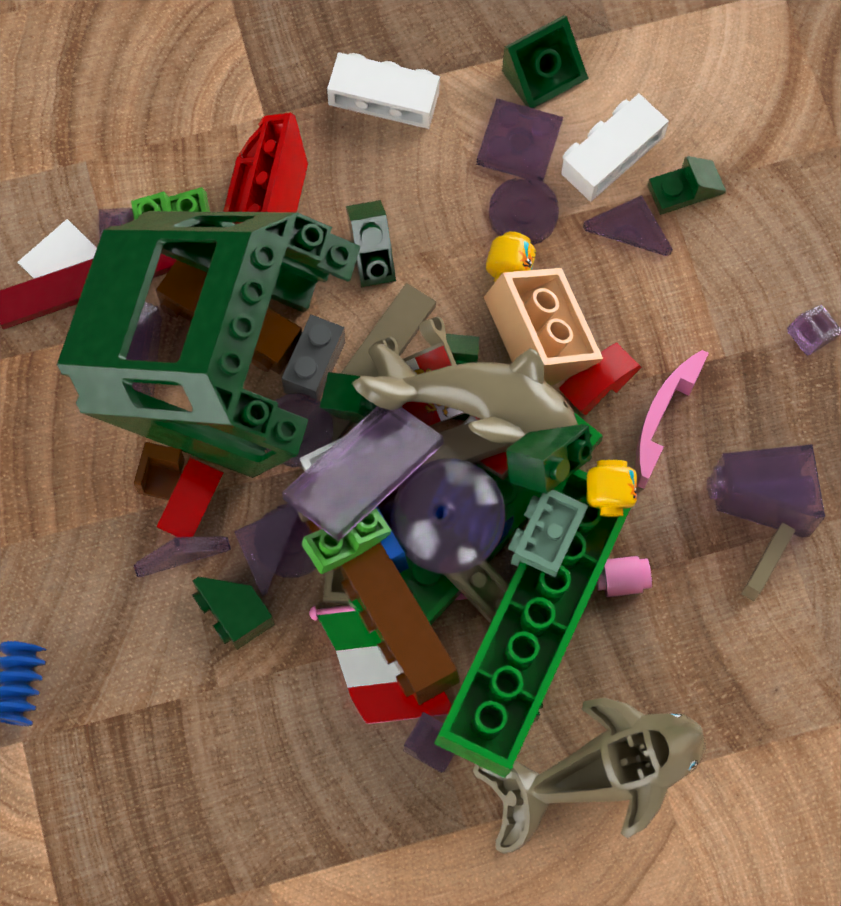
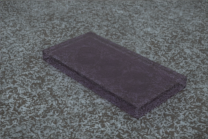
M377 406L282 492L283 500L337 541H340L444 444L443 436L402 407L388 410Z

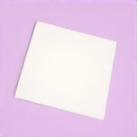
M66 219L21 258L18 263L33 278H37L93 259L97 248Z

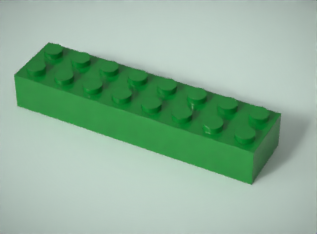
M580 469L554 489L588 505L556 577L520 561L434 742L435 745L503 778L509 774L631 509H623V516H600V509L591 507L587 502V472Z

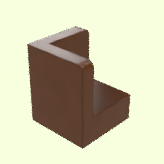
M150 442L144 443L134 479V486L138 494L164 500L170 499L181 476L185 462L181 449Z

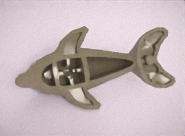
M375 344L368 349V353L373 359L380 377L361 376L352 382L356 391L365 399L388 410L399 409L406 402H425L443 405L475 416L481 420L468 424L470 430L492 442L514 444L529 432L578 425L571 406L558 391L544 381L543 361L536 350L531 348L521 354L511 365L495 362H471L447 366L418 375L393 350L385 345Z
M604 697L584 701L581 710L603 725L607 731L543 773L539 774L515 761L509 774L503 778L475 764L473 769L475 776L490 785L503 801L502 826L496 839V850L503 854L520 849L529 842L538 829L550 803L630 800L621 834L629 838L649 825L660 810L668 788L692 773L701 762L706 750L702 727L685 714L644 715L627 703Z

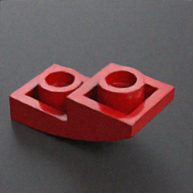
M617 342L600 352L603 357L600 363L569 377L558 388L584 415H587L610 390L617 393L642 368Z
M190 456L156 527L191 543L224 472Z

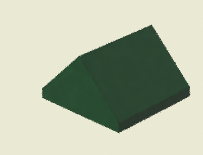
M565 15L504 47L502 72L529 110L589 79L570 23Z

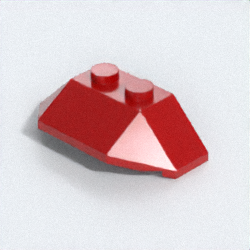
M291 112L263 116L258 124L259 128L249 137L236 158L223 212H297L308 161L296 116Z

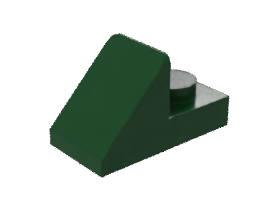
M692 156L685 157L682 168L650 178L647 184L660 215L723 195L726 192L714 162Z

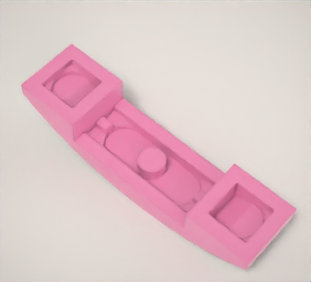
M701 350L683 362L668 377L655 396L642 426L636 450L635 470L638 487L645 488L664 448L651 440L675 390L689 396L707 359L708 352Z

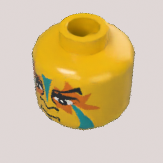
M505 232L502 236H498L492 241L486 261V270L489 275L494 277V282L497 281L503 272L532 270L536 258V249L526 235L518 232Z
M599 460L596 467L589 469L587 473V502L591 507L600 509V516H623V509L631 508L636 504L637 474L634 469L627 467V461Z

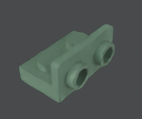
M555 490L550 491L548 494L542 493L540 498L533 495L524 515L530 521L525 531L517 529L508 548L514 552L511 564L518 566L521 561L556 577L588 505Z

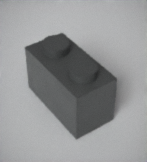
M310 314L282 376L284 393L318 405L324 391L328 372H333L345 345V329L343 326Z

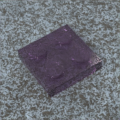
M497 98L477 156L476 165L543 184L563 123V117Z

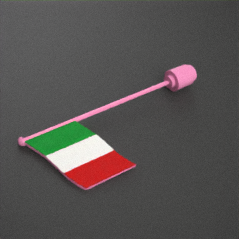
M638 556L607 559L597 581L598 591L605 590L606 597L639 594L643 593V589L652 588L648 558L639 559ZM461 593L455 600L467 598ZM350 605L316 609V606H313L310 609L309 615L311 619L315 621L319 619L336 650L350 697L366 724L448 715L452 704L445 692L440 693L421 705L417 703L413 694L408 697L405 696L395 677L401 673L394 662L387 665L377 647V644L382 642L377 632L369 633L359 613Z

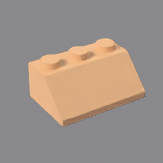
M562 268L503 272L484 296L512 363L528 349L536 350L544 364V381L549 385L557 384L600 363L603 359Z

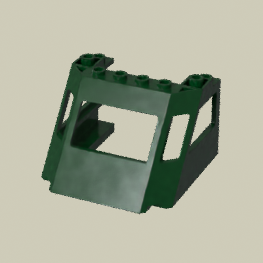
M148 211L140 214L138 219L126 224L103 229L57 362L61 374L71 378L78 393L76 405L80 413L164 445L181 449L183 452L251 478L298 456L309 419L278 408V402L243 389L270 299L305 312L309 309L317 282H326L329 274L347 282L351 280L361 246L331 234L332 227L298 212ZM160 255H166L207 272L179 360L175 363L126 360ZM135 382L182 386L193 410L190 412L133 389L132 384ZM268 448V449H270L271 451H269V452L266 453V452H265V449Z

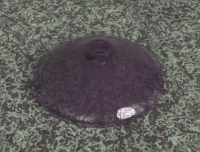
M453 458L434 460L414 470L398 489L392 506L391 520L393 533L405 555L418 566L443 574L463 572L483 562L499 543L505 524L503 497L494 480L478 466ZM446 506L447 515L444 519L439 520L436 517V511L439 507Z

